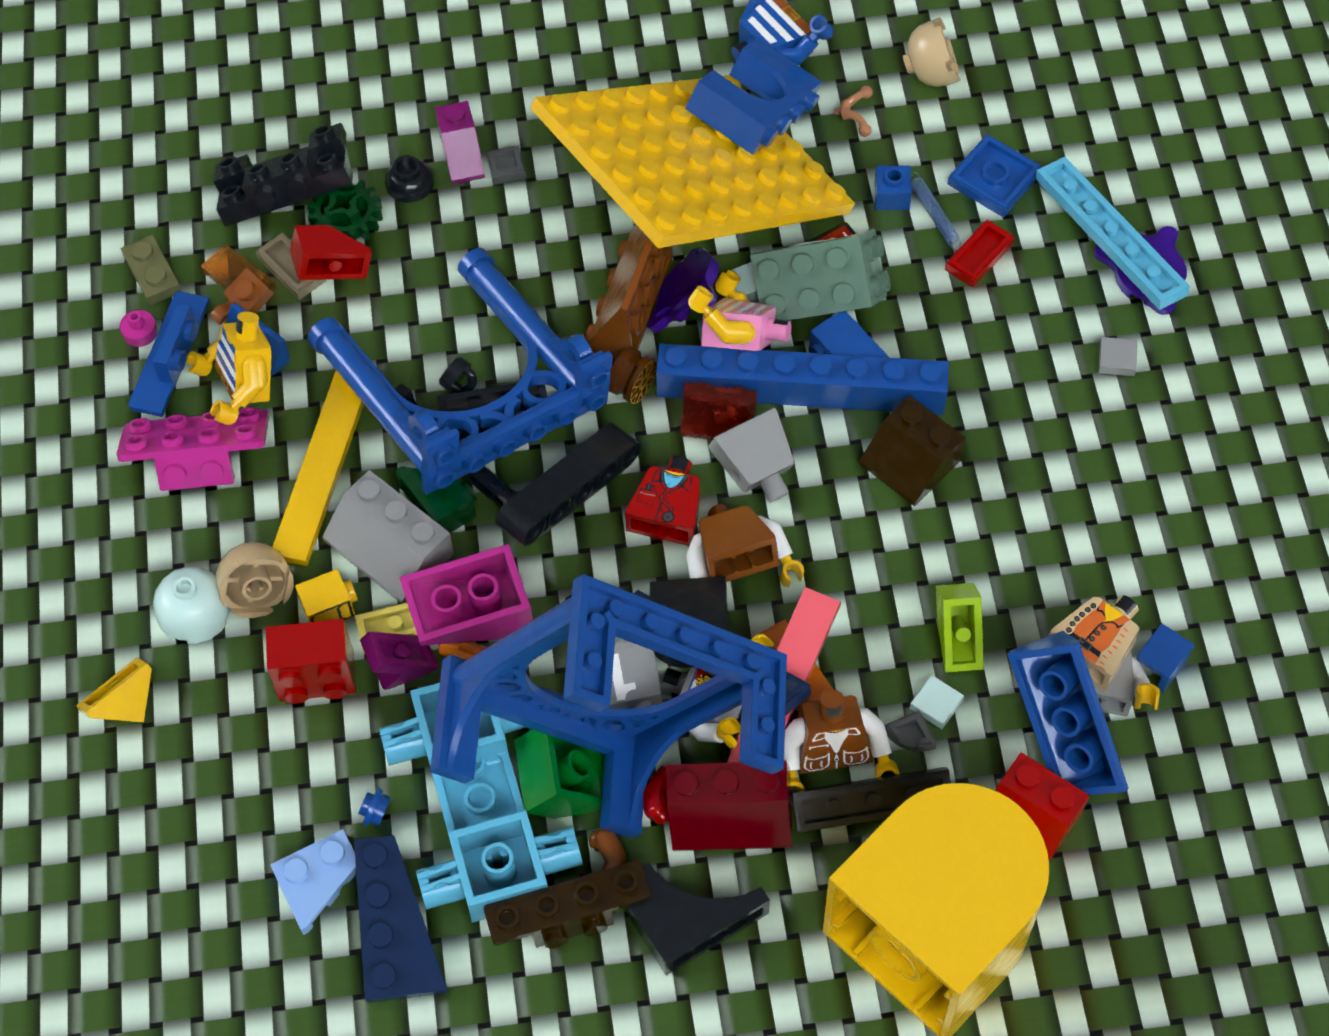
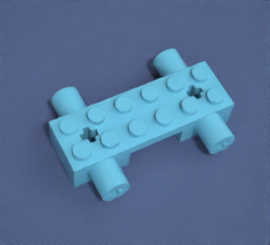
M440 683L410 691L416 718L379 728L389 766L427 756L431 767ZM481 712L474 779L464 784L432 773L455 859L416 870L426 910L466 899L472 923L486 919L483 910L484 906L548 887L546 875L583 865L572 826L533 836L504 735L505 733L527 727ZM502 864L503 868L495 869L494 866Z

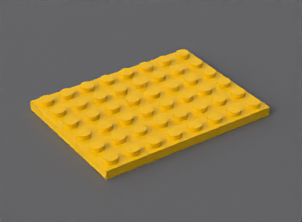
M723 76L729 81H731L733 84L744 90L741 87V83L734 79L732 76ZM701 79L535 97L530 109L657 248L850 214L855 205V202L846 194L845 189L835 183L824 172L823 166L814 161L803 150V146L796 140H793L786 132L782 136L777 134L768 148L762 146L752 155L686 110L685 107L698 81Z

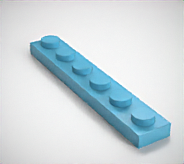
M1066 157L1037 170L1036 180L1158 310L1189 295L1190 286Z

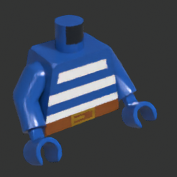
M750 0L739 20V43L731 48V53L734 59L737 60L742 48L755 38H758L796 65H800L819 45L817 42L819 39L828 40L832 37L833 27L827 23V19L821 14L814 16L809 25L785 0Z

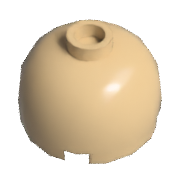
M940 17L918 26L911 33L908 40V54L903 55L908 74L915 72L920 82L932 87L947 86L961 81L958 75L960 72L950 38L944 37L943 30L946 27Z
M243 543L230 549L222 558L216 571V583L220 602L223 606L226 604L231 609L232 614L238 617L256 618L267 616L274 612L271 606L277 605L281 601L285 604L294 589V579L290 566L280 551L265 543Z

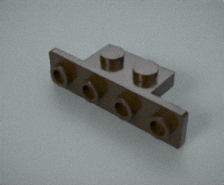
M636 860L484 906L483 910L492 942L495 946L533 935L536 948L544 945L546 948H555L568 942V938L577 935L595 936L605 932L608 926L614 925V910L647 901L651 898V893L641 862Z

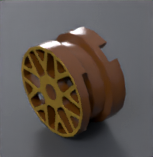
M633 347L626 348L611 368L609 391L615 395L622 394L624 400L631 404L638 403L648 392L655 379L657 360L650 356L642 357L641 351Z

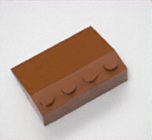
M637 225L632 228L628 241L623 240L621 242L618 252L619 264L617 269L611 268L607 280L608 292L606 296H600L596 309V316L598 318L595 324L588 326L585 340L590 345L593 354L602 350L603 353L609 351L613 355L612 365L626 348L633 347L637 350L639 349L647 323L658 299L660 288L673 259V246L657 248Z

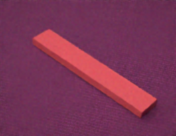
M804 587L777 648V651L787 654V672L805 682L808 681L839 611L841 601ZM795 708L785 716V729L791 720ZM741 733L736 740L738 744L732 749L727 763L740 761Z

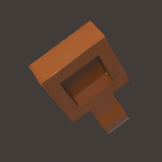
M246 267L223 292L229 301L218 305L211 312L210 316L219 325L225 324L230 306L233 303L238 304L248 312L256 314L274 292Z

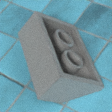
M370 470L343 494L322 536L324 542L401 604L406 602V598L399 577L444 564L454 555L450 533Z

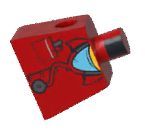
M673 456L668 469L655 466L648 468L626 508V531L690 546L693 536L696 535L700 503V478L689 474L692 466L690 460L682 456Z

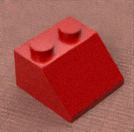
M1022 752L1013 762L995 790L1018 804L1034 821L1044 840L1049 862L1083 814L1090 796Z

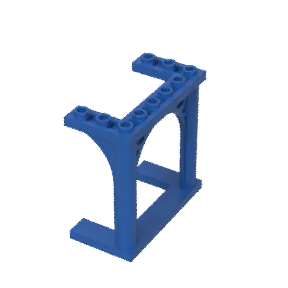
M582 574L573 580L572 597L467 660L452 654L442 660L430 773L464 784L474 779L481 712L605 754L600 828L611 830L628 838H635L642 833L644 789L653 769L665 751L686 732L742 705L739 763L770 774L784 770L787 654ZM615 636L717 675L671 700L657 705L632 709H607L611 703ZM568 640L564 695L533 684L526 672L529 664L537 657Z

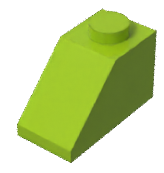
M974 583L936 586L937 624L945 672L984 670L982 597Z

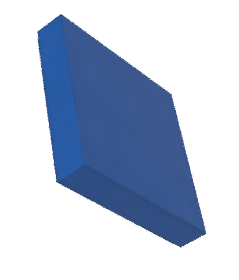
M986 134L951 173L947 184L1004 218L1035 183L1036 172L1043 166Z

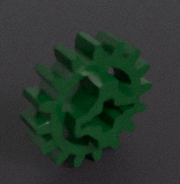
M363 180L359 181L356 185L352 183V185L313 197V203L307 204L310 225H330L356 241L359 237L368 241L370 239L368 231L378 232V221L383 220L380 196H376L374 187L366 189L365 181Z

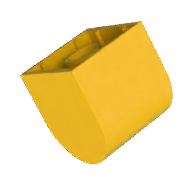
M950 783L925 789L903 802L829 877L822 932L937 1036H952L1010 974L1024 952L1048 886L1049 859L1042 835L1034 821L1018 804L990 788L968 783Z

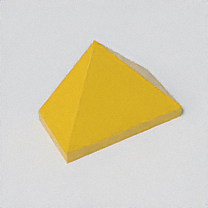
M136 657L78 703L76 707L89 718L144 723L152 668L148 663Z

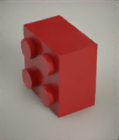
M344 618L266 627L267 670L280 702L286 701L298 704L310 698L340 699L347 694L356 693L354 650Z

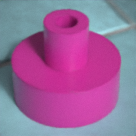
M144 310L131 311L120 322V331L125 342L134 347H143L150 344L158 334L154 317Z

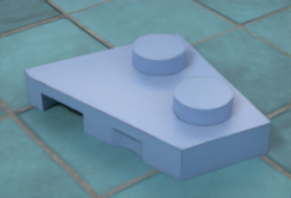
M343 829L270 864L303 935L310 932L314 927L312 923L326 906L330 907L340 895L342 886L349 883L356 875L355 852Z

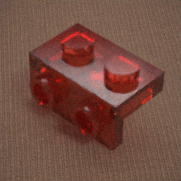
M703 382L696 384L685 383L683 390V417L680 429L681 436L713 440L714 437L755 418L757 414V391H750L743 387H717Z

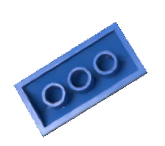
M1060 631L1007 653L1047 769L1088 795L1126 792L1129 787L1079 641L1066 632Z

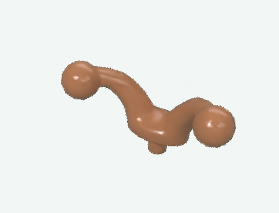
M870 86L861 87L860 91L842 100L840 108L834 109L835 115L841 114L843 120L851 119L858 122L860 125L859 134L863 137L871 134V126L867 124L860 114L851 110V106L861 98L868 99L872 96L873 91Z

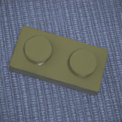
M153 235L120 248L149 306L174 296L177 291H181L180 285Z

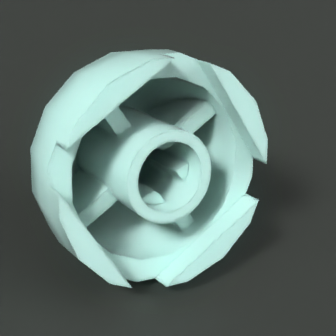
M184 567L174 570L163 578L155 590L153 609L157 623L167 637L176 641L175 638L185 640L188 644L208 641L223 630L229 611L231 613V609L226 604L223 606L220 602L216 575L203 568Z

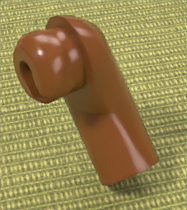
M601 829L591 833L589 837L590 847L594 848L596 852H600L605 860L602 870L625 864L626 851L615 832Z

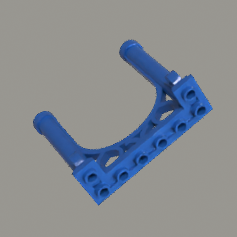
M476 248L465 254L458 264V272L520 341L525 349L528 360L527 368L520 381L508 393L494 402L470 410L451 412L420 407L403 398L392 387L335 318L328 317L318 321L310 329L307 336L308 342L315 351L327 358L421 472L422 490L426 495L437 489L448 487L456 479L468 473L479 471L486 464L499 457L510 455L515 449L531 441L540 440L546 433L560 426L569 425L577 417L589 411L600 409L608 400L613 355L609 351L603 353L602 350L593 354L588 342L579 334H575L565 340L559 338L495 267L494 259L483 248ZM537 357L540 358L549 370H537ZM549 385L557 390V392L545 398L534 397L529 391L531 386ZM522 400L523 406L526 407L527 410L515 415V413L518 410H520V403ZM478 424L480 425V428H481V429H482V428H486V427H492V428H490V429H488V430H486V431H484V432H482V433L479 434V426H478ZM457 429L466 430L470 435L459 441L460 433Z

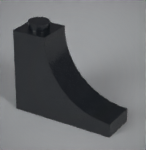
M648 862L642 868L651 898L623 908L667 976L769 914L770 899L762 887L744 895L731 898H706L692 895L668 883Z

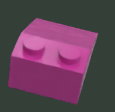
M509 544L399 577L420 646L498 640L533 620L531 607Z

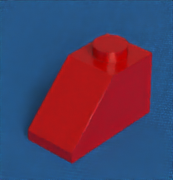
M295 225L290 248L298 280L367 278L372 256L371 248L330 225Z

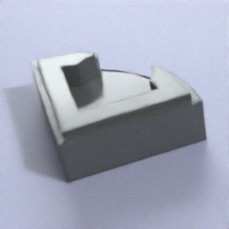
M920 711L885 724L888 738L901 748L915 752H926L936 749L937 743Z

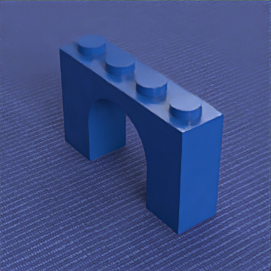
M755 38L742 48L729 75L762 98L745 92L713 70L698 81L685 109L753 155L762 146L768 148L777 134L782 136L789 128L791 122L796 124L805 111L809 113L814 108L820 97L816 92L822 81L760 39Z

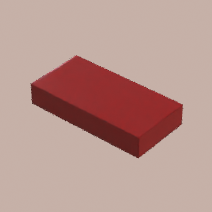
M986 219L946 262L945 271L973 288L1014 244L1015 236Z

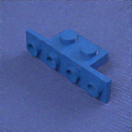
M181 291L175 292L128 403L131 411L163 417L181 371L185 367L187 355L197 338L199 327L210 303L209 297Z

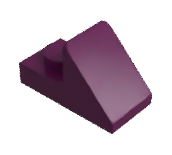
M368 632L360 639L372 672L377 674L384 690L392 689L435 672L439 668L430 646H420L417 635Z

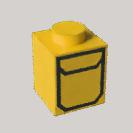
M338 569L295 585L308 622L343 618L346 621L355 617L352 603L358 601L357 595L350 579L343 582Z

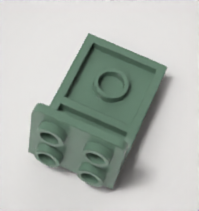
M874 228L841 238L757 252L750 255L759 303L774 306L776 308L775 319L794 320L868 308L885 299L887 291H890V277L887 270L883 271L881 257L884 256L883 240L880 235L877 236Z

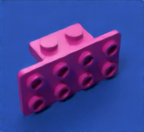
M253 407L239 410L236 422L232 425H224L216 421L210 412H206L202 416L192 417L178 414L162 420L134 419L123 427L116 453L117 458L120 462L154 459L160 491L234 484L235 475L230 451L258 449L265 446L269 422L268 411L258 410Z

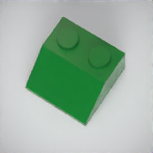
M533 729L514 740L524 810L528 814L556 819L601 811L605 754Z

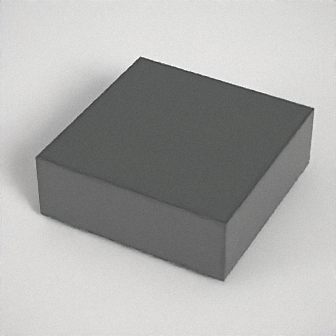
M519 145L486 151L493 185L526 179V171Z

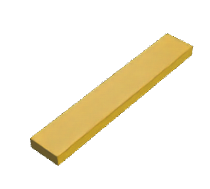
M337 370L332 379L272 546L280 551L287 563L308 567L364 407V403Z

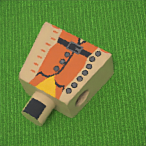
M1121 595L1112 606L1100 597L1095 596L1053 627L1049 636L1064 631L1078 640L1093 684L1106 692L1136 641L1140 628L1131 619L1139 611V608L1131 598L1125 595Z

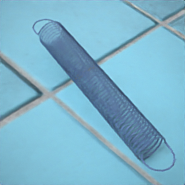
M919 176V179H916L921 181V183H916L915 187L911 184L916 195L942 236L948 237L950 240L956 237L960 241L959 235L955 229L954 231L951 229L953 228L952 224L924 180L920 179Z

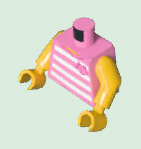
M728 270L726 273L722 272L715 282L716 291L729 298H723L709 307L708 305L714 296L701 285L697 286L689 297L688 303L690 308L698 313H703L701 346L760 351L772 343L773 340L788 342L790 339L791 321L775 319L776 308L774 306L750 302L743 292L739 293L735 288L741 279L732 270Z

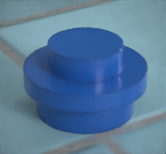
M377 788L375 794L367 792L358 814L365 817L362 824L367 827L369 823L379 827L391 797L382 794L383 789Z

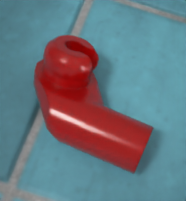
M661 766L646 784L643 792L644 814L648 819H653L659 825L669 820L667 801L664 794L667 791L665 766Z

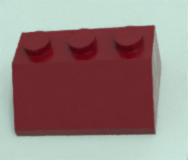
M787 760L784 761V770L775 774H770L739 762L666 765L667 810L673 851L793 848L791 770Z

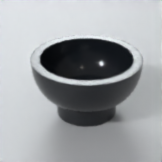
M410 155L401 156L396 159L388 169L385 177L387 193L393 199L405 203L416 202L425 198L434 186V177L430 168L421 160Z

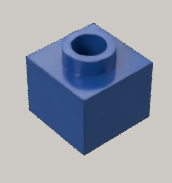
M876 166L874 181L875 210H910L912 195L911 167Z

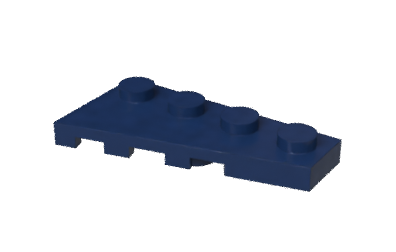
M395 836L355 839L354 848L365 1001L371 1003L449 993Z

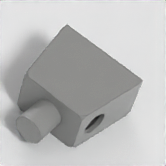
M776 408L713 438L708 447L741 491L745 493L761 485L770 503L781 499L789 493L780 475L790 470L794 465V458Z

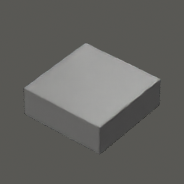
M1101 337L1098 373L1134 377L1137 364V340Z

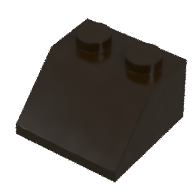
M909 395L885 418L860 458L859 464L915 507L962 460L966 437Z

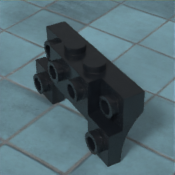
M342 123L332 126L326 124L316 128L310 133L308 147L252 165L247 154L238 158L235 156L227 157L217 164L213 180L219 192L216 210L224 226L226 227L352 185L353 172L347 151L346 131Z

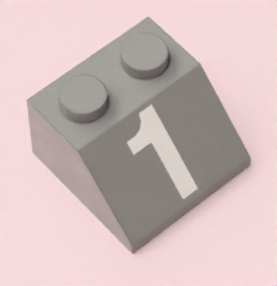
M629 641L615 643L611 703L607 709H632L662 703L654 651Z

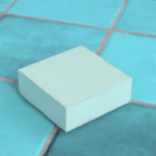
M931 675L910 703L909 709L913 712L920 711L924 719L942 730L963 702L964 695Z

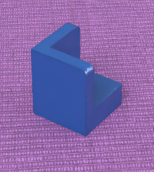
M1162 623L1140 650L1136 659L1161 676L1157 687L1163 693L1188 662L1194 644Z

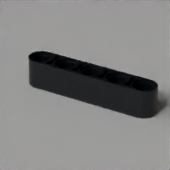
M608 423L509 499L499 510L495 524L525 547L530 546L626 470L639 455L641 443L615 424Z

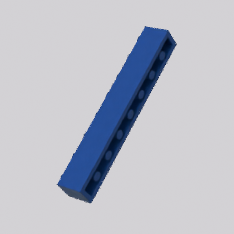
M659 343L656 370L657 397L893 412L910 395L935 415H944L948 393L949 361L773 350L750 351Z

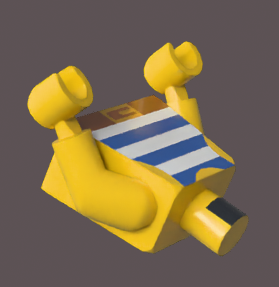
M247 311L240 312L237 315V322L225 323L221 326L219 339L207 347L208 352L205 355L194 351L187 355L186 364L192 366L188 371L198 376L209 375L215 360L214 367L232 399L229 404L222 400H217L212 405L210 414L215 417L216 421L224 425H232L238 418L241 406L245 408L249 403L267 402L270 400L272 351L269 342L259 327V316L257 314Z

